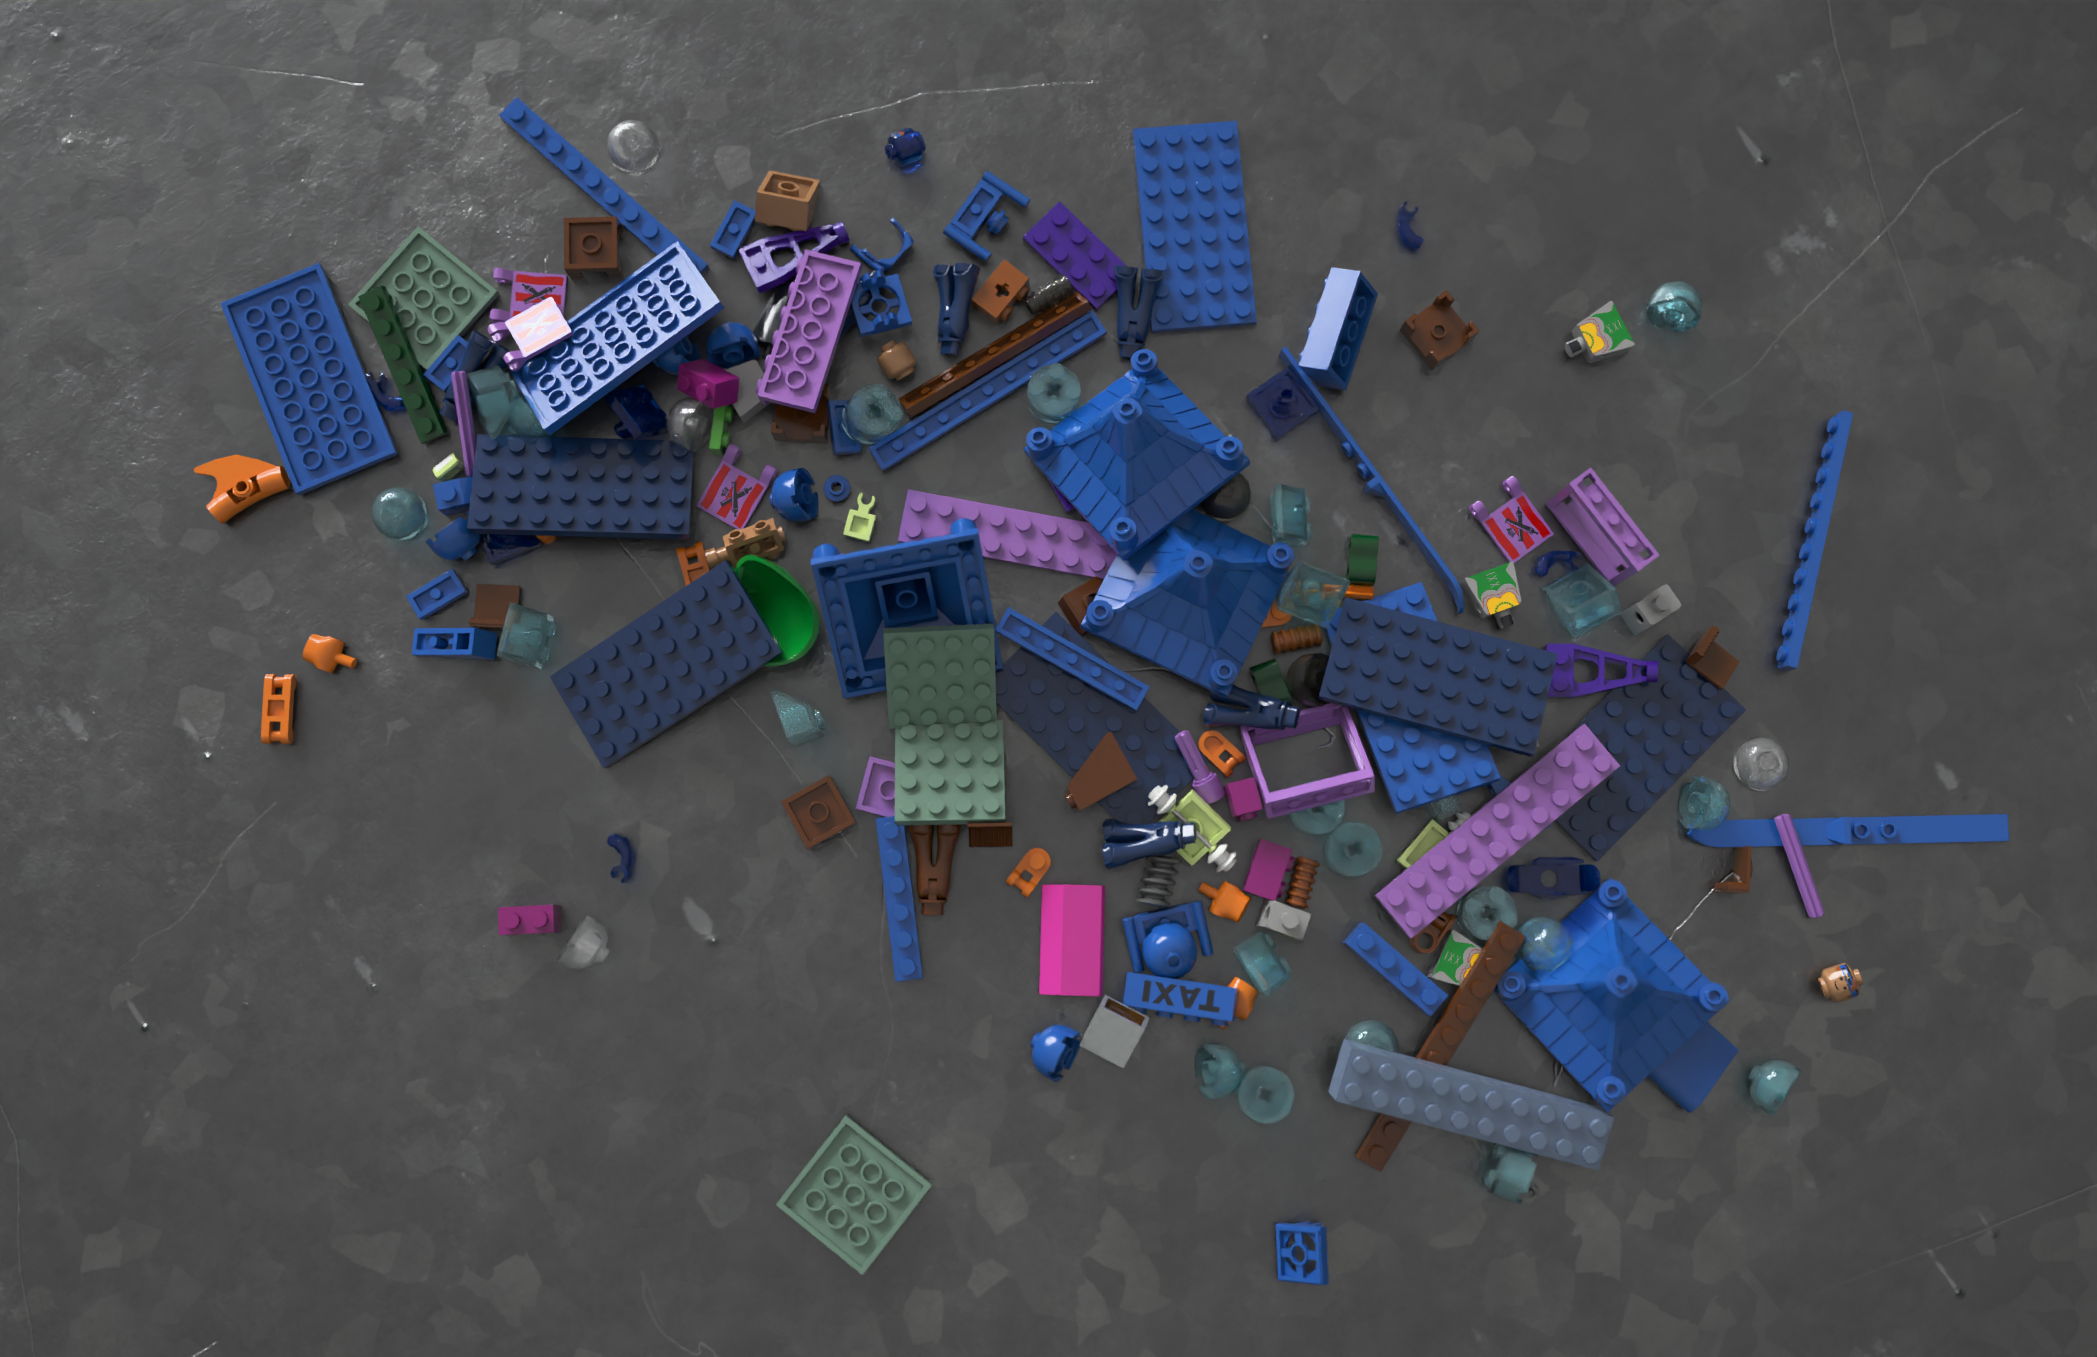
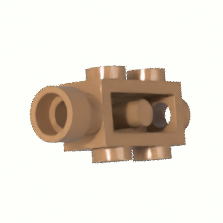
M771 518L758 521L754 525L743 529L731 531L723 536L724 547L719 549L713 547L704 552L711 569L725 560L731 561L733 567L736 568L738 561L746 555L765 557L768 560L777 558L780 552L785 550L783 542H786L787 539L782 526L776 527L774 519Z

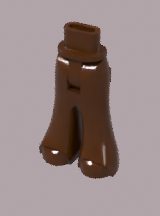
M962 824L937 825V858L935 865L932 864L934 825H909L916 855V881L918 901L922 902V915H943L944 903H947L950 889L954 850L960 836Z

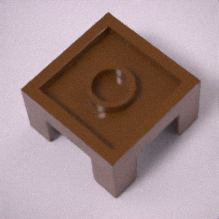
M617 216L564 218V270L571 279H583L584 276L581 272L606 271L611 278L623 277V264L619 259V238L623 239V226Z
M1447 290L1437 296L1434 302L1418 315L1413 314L1405 320L1400 329L1432 370L1471 342L1480 331L1472 321L1466 326L1451 307L1454 298Z
M828 384L824 385L816 413L776 404L775 421L772 420L771 434L774 440L828 443L829 420L827 402L831 401V390Z
M830 775L781 801L803 843L810 851L822 845L821 842L843 830L847 831L858 825Z

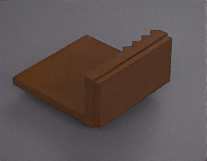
M1098 576L1065 594L1058 602L1073 628L1082 637L1088 631L1081 629L1080 625L1086 615L1088 606L1093 602L1103 582Z
M477 584L474 618L471 617L469 619V626L483 630L516 631L520 586Z
M1712 626L1702 634L1685 661L1722 690L1740 661L1714 642L1715 637L1718 636L1717 634L1720 631L1716 626Z
M968 823L969 847H1012V823Z
M1752 846L1734 848L1732 882L1715 883L1714 890L1716 893H1749L1750 878L1753 870L1751 861Z

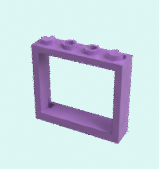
M1589 468L1570 482L1546 503L1550 511L1611 588L1637 573L1660 556L1592 468ZM1589 477L1593 484L1586 487L1583 481ZM1568 497L1571 502L1565 505L1563 500ZM1645 549L1649 556L1643 559L1639 553ZM1621 565L1624 570L1618 572L1616 568Z
M1327 703L1326 705L1310 709L1300 710L1298 724L1295 729L1285 727L1284 730H1268L1240 726L1241 742L1253 777H1255L1268 819L1375 792V776L1348 707ZM1340 724L1358 771L1269 792L1254 749L1255 745Z

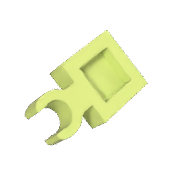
M860 493L857 499L858 511L849 510L843 535L870 543L877 517L869 513L875 507L876 499L872 496L871 503L865 505L862 503L864 495Z

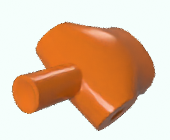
M312 634L309 637L302 655L303 660L329 673H333L337 664L353 669L357 663L356 658L342 654L345 642L330 636L325 637L317 634Z
M1226 880L1219 889L1203 882L1198 890L1213 899L1209 908L1210 912L1236 923L1241 920L1251 901V898L1244 894L1239 887Z
M1234 977L1227 987L1239 988L1236 1017L1245 1021L1253 1009V1004L1259 991L1243 980ZM1217 1025L1224 1030L1227 1028V1026Z

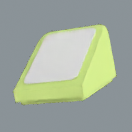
M451 453L433 468V473L440 481L445 482L455 477L465 466L455 454Z

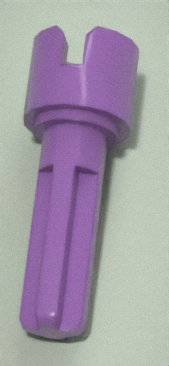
M1188 730L1179 732L1175 736V741L1195 778L1192 784L1195 792L1207 804L1219 800L1226 792L1217 774L1209 772Z

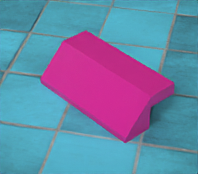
M1042 884L1039 994L1103 996L1105 886Z

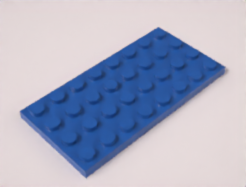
M1237 121L1133 129L1145 268L1165 271L1153 305L1150 322L1151 333L1256 325Z
M676 241L569 319L567 324L574 335L530 358L519 370H510L543 429L551 435L724 309V306L683 247Z
M320 263L220 303L297 495L300 496L399 455L325 270Z
M1422 582L1373 597L1371 600L1362 601L1437 621ZM1342 608L1321 614L1320 616L1331 648ZM1356 710L1395 814L1497 782L1501 778L1488 745Z

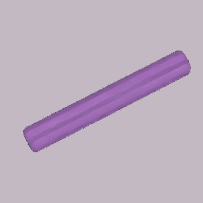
M465 371L452 372L451 377L467 477H473L476 436L467 374Z
M1779 815L1774 820L1808 916L1810 918L1821 917L1825 914L1791 815Z

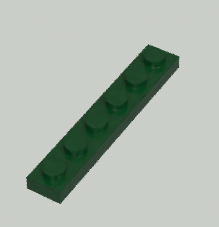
M380 285L358 296L420 443L426 444L448 434L386 286Z

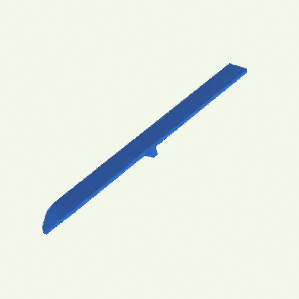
M1286 346L1282 348L1279 358L1342 442L1341 448L1349 458L1352 457L1358 464L1356 468L1359 474L1364 479H1369V482L1363 488L1364 492L1368 495L1383 498L1453 595L1458 608V614L1463 613V593L1455 576L1310 378L1299 367V363Z
M2007 814L1792 819L1801 846L2009 841ZM1774 819L1715 820L1701 823L1690 829L1687 833L1691 840L1703 846L1714 848L1783 846Z

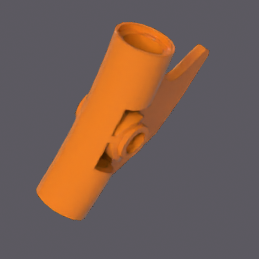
M231 455L215 459L194 468L196 474L214 476L216 478V491L206 507L222 524L252 504L290 488L289 477L283 466H275L241 455Z

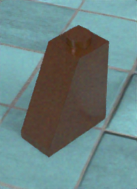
M1111 731L1103 737L1067 785L1068 793L1064 796L1071 809L1077 808L1081 812L1137 781L1136 775Z

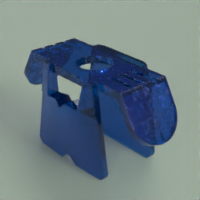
M1538 857L1531 861L1530 865H1510L1508 885L1513 893H1532V896L1537 898L1556 900L1595 891L1600 885L1601 876L1595 865H1570L1584 863L1583 859L1575 857ZM1546 870H1551L1557 875V883L1553 887H1546L1541 882V875Z

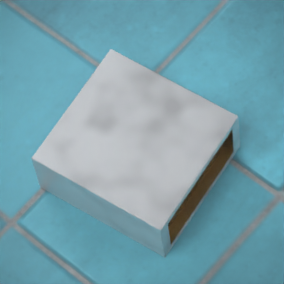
M1105 995L1079 1046L1124 1068L1146 1028L1149 1017Z

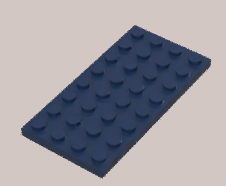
M477 434L467 526L469 534L689 540L694 441Z
M725 560L551 675L550 678L602 767L608 768L784 652L730 562Z
M1345 597L1318 699L1533 757L1558 654Z
M1057 612L1042 625L1109 663ZM1020 647L1003 664L1002 669H998L995 672L996 704L1072 778L1108 732H1112L1137 777L1136 782L1098 802L1114 820L1130 824L1150 823L1158 815L1156 813L1158 807L1155 804L1148 805L1150 800L1148 798L1149 793L1158 785L1161 788L1167 785L1166 792L1169 795H1178L1194 778L1175 741V736L1180 731L1145 697L1137 711L1023 647ZM1200 752L1205 764L1207 765L1210 761Z
M1669 634L1665 635L1641 659V661H1658V683L1644 682L1611 690L1560 741L1562 742L1582 724H1586L1620 765V767L1554 820L1595 862L1599 861L1746 711L1724 688L1720 690L1688 665L1685 660L1689 654ZM1646 667L1641 669L1642 676H1646Z

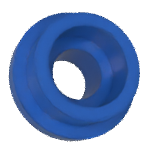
M1003 209L1000 213L994 211L987 220L986 224L989 225L987 231L989 233L992 231L997 235L1009 220Z
M833 475L825 481L824 493L831 501H843L850 493V484L845 477ZM834 484L842 486L839 492L832 491Z

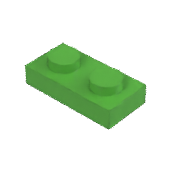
M726 405L714 409L709 446L713 455L724 456L725 448H728L730 445V432H727L728 422L733 421V406Z

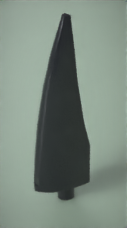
M797 274L776 287L753 331L759 347L765 348L762 355L764 360L768 354L771 355L773 349L772 338L776 330L779 331L781 310L783 306H787L789 286L791 282H795Z

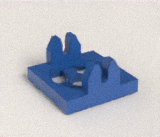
M878 270L875 272V276L871 278L869 273H865L861 277V283H857L851 301L860 337L912 325V319L898 274L885 277L884 273ZM878 288L889 289L897 298L887 300L885 297L880 296ZM867 290H870L872 299L869 304L859 306L862 295ZM876 301H883L886 303L887 309L882 313H877L873 311L872 304ZM899 307L897 315L893 312L889 313L891 308ZM871 313L876 318L872 322L863 315Z
M1312 1222L1295 1224L1277 1223L1278 1281L1313 1285L1329 1284L1326 1226H1322V1223ZM1295 1233V1244L1288 1248V1242ZM1304 1233L1313 1239L1316 1244V1251L1309 1250L1308 1246L1304 1244ZM1297 1246H1300L1305 1253L1303 1262H1299L1295 1257ZM1288 1258L1296 1265V1270L1292 1267ZM1309 1260H1316L1317 1266L1313 1272H1306L1305 1265Z

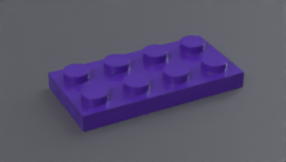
M1060 201L1023 236V241L1076 292H1079L1096 312L1118 292L1114 276V265H1126Z

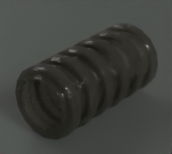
M1060 274L1059 279L1054 278L1052 283H1045L1044 288L1040 286L1037 292L1033 290L1030 296L1025 295L1024 302L1030 313L1036 317L1039 315V311L1044 312L1046 307H1053L1054 302L1058 304L1060 302L1059 299L1062 298L1064 300L1067 298L1066 295H1073L1074 289L1067 276Z

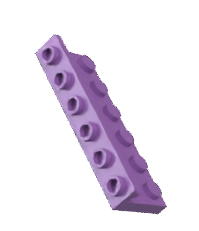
M805 249L803 258H799L796 265L797 276L795 282H791L789 286L787 306H783L781 310L779 331L776 330L772 338L773 349L771 355L768 354L765 359L763 379H759L757 383L756 394L763 405H768L769 402L816 413L862 270L860 262Z

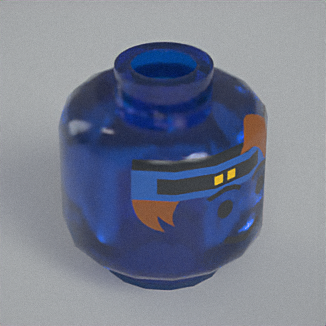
M909 127L891 133L888 136V145L885 146L887 158L890 161L893 160L899 166L919 161L925 151V142L919 131L915 132Z

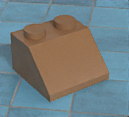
M769 170L756 194L755 221L762 222L766 226L788 227L792 231H807L813 218L820 180Z

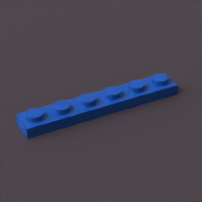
M1009 607L996 627L998 634L1137 711L1150 686Z
M895 816L876 818L895 982L922 979L923 973L905 825L895 826Z

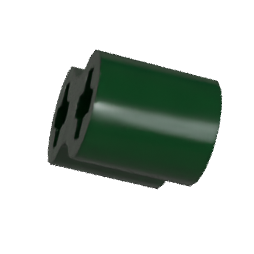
M1350 535L1346 583L1374 586L1377 572L1378 536Z
M1275 658L1249 667L1250 675L1258 694L1278 698L1284 702H1289L1290 706H1293L1290 693Z

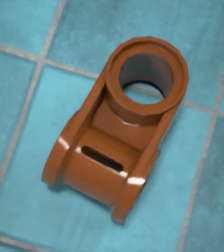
M1446 912L1440 914L1413 938L1409 939L1410 948L1418 954L1434 951L1443 936L1451 928L1456 916L1454 914L1449 915ZM1420 934L1426 935L1429 939V945L1426 949L1421 948L1418 944Z

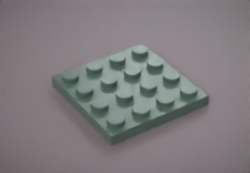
M418 226L348 305L368 321L358 296L380 285L386 286L416 359L423 368L428 370L457 335L462 337L499 296V292Z
M994 623L883 628L889 729L906 726L907 724L919 726L997 721Z
M1003 720L984 723L971 722L918 726L907 724L906 726L895 727V826L1005 823Z
M845 1115L777 1202L776 1206L863 1275L927 1193L932 1183L849 1116Z

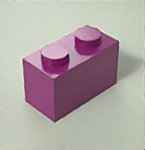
M705 359L679 364L677 390L715 409L737 403L740 378Z
M1255 777L1228 783L1223 787L1226 792L1225 798L1231 819L1238 817V821L1243 822L1258 817L1257 812L1263 808Z
M1259 839L1242 892L1265 900L1276 901L1277 897L1281 898L1286 883L1282 882L1285 871L1290 872L1294 862V857L1290 856L1292 849Z
M561 905L498 907V935L561 933Z

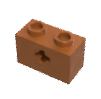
M1004 259L971 299L972 307L996 326L1001 320L1005 322L1011 316L1014 304L1018 300L1020 302L1023 301L1030 291L1028 288L1029 278ZM1007 291V297L1005 295H1002L1000 298L998 297V292L1003 294Z

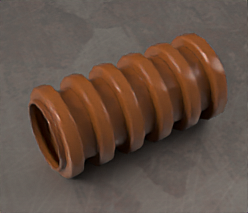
M1316 622L1312 623V626L1305 624L1304 628L1296 626L1294 630L1290 627L1288 631L1280 629L1278 633L1272 631L1270 635L1271 645L1276 654H1280L1281 651L1287 653L1289 649L1296 651L1297 648L1302 650L1305 649V646L1312 648L1314 644L1316 646H1321L1322 632Z
M1299 856L1295 860L1298 862L1297 866L1294 865L1293 867L1295 874L1291 875L1293 882H1289V886H1291V889L1287 890L1289 896L1288 899L1285 898L1284 902L1287 905L1305 909L1309 906L1306 903L1307 900L1311 899L1309 892L1313 891V888H1311V885L1315 884L1313 877L1317 875L1318 872L1315 870L1320 864L1317 863L1318 861Z

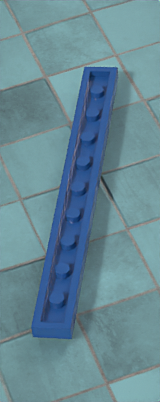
M516 97L499 114L501 120L608 214L617 216L621 225L656 256L678 241L701 275L709 268L705 261L519 98Z
M1094 311L1088 312L868 448L883 472L1099 340L1107 334V331Z
M1841 411L1829 420L1827 426L1829 438L1828 442L1824 444L1821 453L1824 461L1816 475L1818 488L1810 502V507L1813 510L1811 518L1807 520L1805 525L1807 538L1799 552V558L1802 559L1801 565L1794 575L1795 592L1791 595L1788 602L1790 615L1783 625L1782 635H1785L1784 642L1779 647L1776 657L1777 661H1779L1778 669L1788 672L1798 668L1852 422V412Z

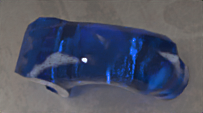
M1405 201L1399 208L1397 230L1404 246L1407 245L1414 249H1419L1424 240L1409 227V221L1414 218L1419 209L1416 206L1413 212L1407 211L1405 206L1408 202Z
M382 371L379 373L380 377L373 381L374 376L372 372L366 374V379L376 402L384 409L392 412V410H402L405 408L401 396L395 397L383 392V387L387 384V377Z
M1553 550L1537 558V566L1534 569L1535 574L1541 577L1546 576L1551 566H1554L1558 561L1564 562L1568 570H1577L1579 567L1573 564L1572 557L1583 560V555L1574 551Z
M614 833L608 837L607 843L609 846L614 847L617 853L621 855V862L618 866L612 868L610 874L612 878H615L619 871L622 870L624 877L621 883H626L632 874L633 851L627 837H620Z

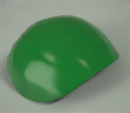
M755 555L742 557L737 563L735 572L784 652L763 667L780 666L798 660L812 648L819 633L820 616L815 603L807 590L792 574L781 566Z

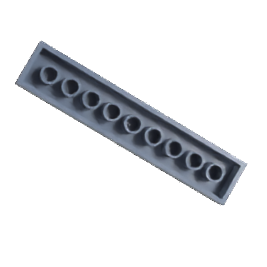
M1347 1039L1343 1040L1328 1090L1329 1094L1337 1102L1599 1170L1615 1118L1609 1112L1606 1113L1602 1107Z

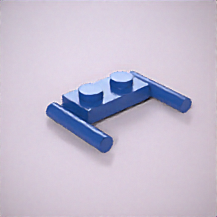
M986 171L950 224L946 226L943 234L983 261L988 262L992 253L971 239L975 237L1000 202L1003 194L1024 208L1028 206L1031 199L989 171Z
M1201 900L1190 904L1187 902L1136 914L1135 917L1122 919L1134 972L1145 970L1139 944L1143 943L1145 937H1148L1154 927L1164 923H1177L1188 930V932L1197 930L1203 956L1214 954Z

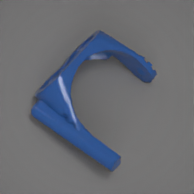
M891 218L890 222L897 228L902 237V247L896 256L878 260L866 249L861 250L854 244L850 247V251L876 271H888L915 242L894 218Z

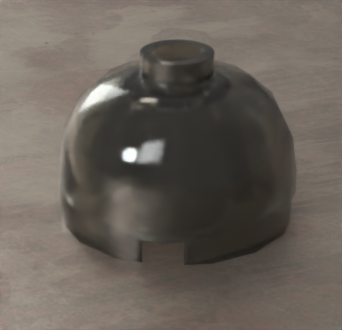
M1238 473L1199 503L1200 508L1205 515L1219 522L1235 521L1245 513L1250 505L1251 489L1249 482L1243 474Z
M1324 653L1306 654L1291 663L1286 680L1289 693L1295 701L1308 707H1321L1324 704H1330V702L1318 699L1329 660L1328 655Z

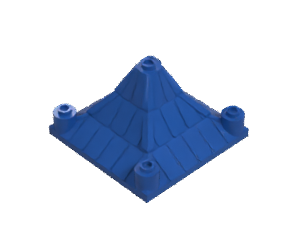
M1148 349L1136 351L1131 358L1132 369L1092 398L1087 404L1072 413L1071 416L1056 425L1051 431L1042 427L1032 429L1027 434V446L1024 448V452L1123 561L1250 465V459L1243 453L1241 441L1233 436L1225 437L1201 410L1158 368L1157 356Z
M1191 509L1125 561L1118 554L1116 555L1093 602L1087 608L1080 628L1227 698L1295 558L1293 550L1285 543H1275L1272 546L1262 543L1247 534L1241 533L1226 524H1222L1207 515Z
M961 518L956 520L950 527V534L942 537L937 536L921 539L920 541L905 542L893 546L889 545L841 555L838 548L831 544H822L814 549L811 566L843 698L887 690L883 628L994 623L995 670L1003 668L978 528L971 519Z
M1611 878L1604 882L1586 901L1506 971L1493 990L1499 999L1606 1113L1621 1102L1626 1095L1730 1001L1725 988L1720 984L1712 983L1627 897L1624 885Z

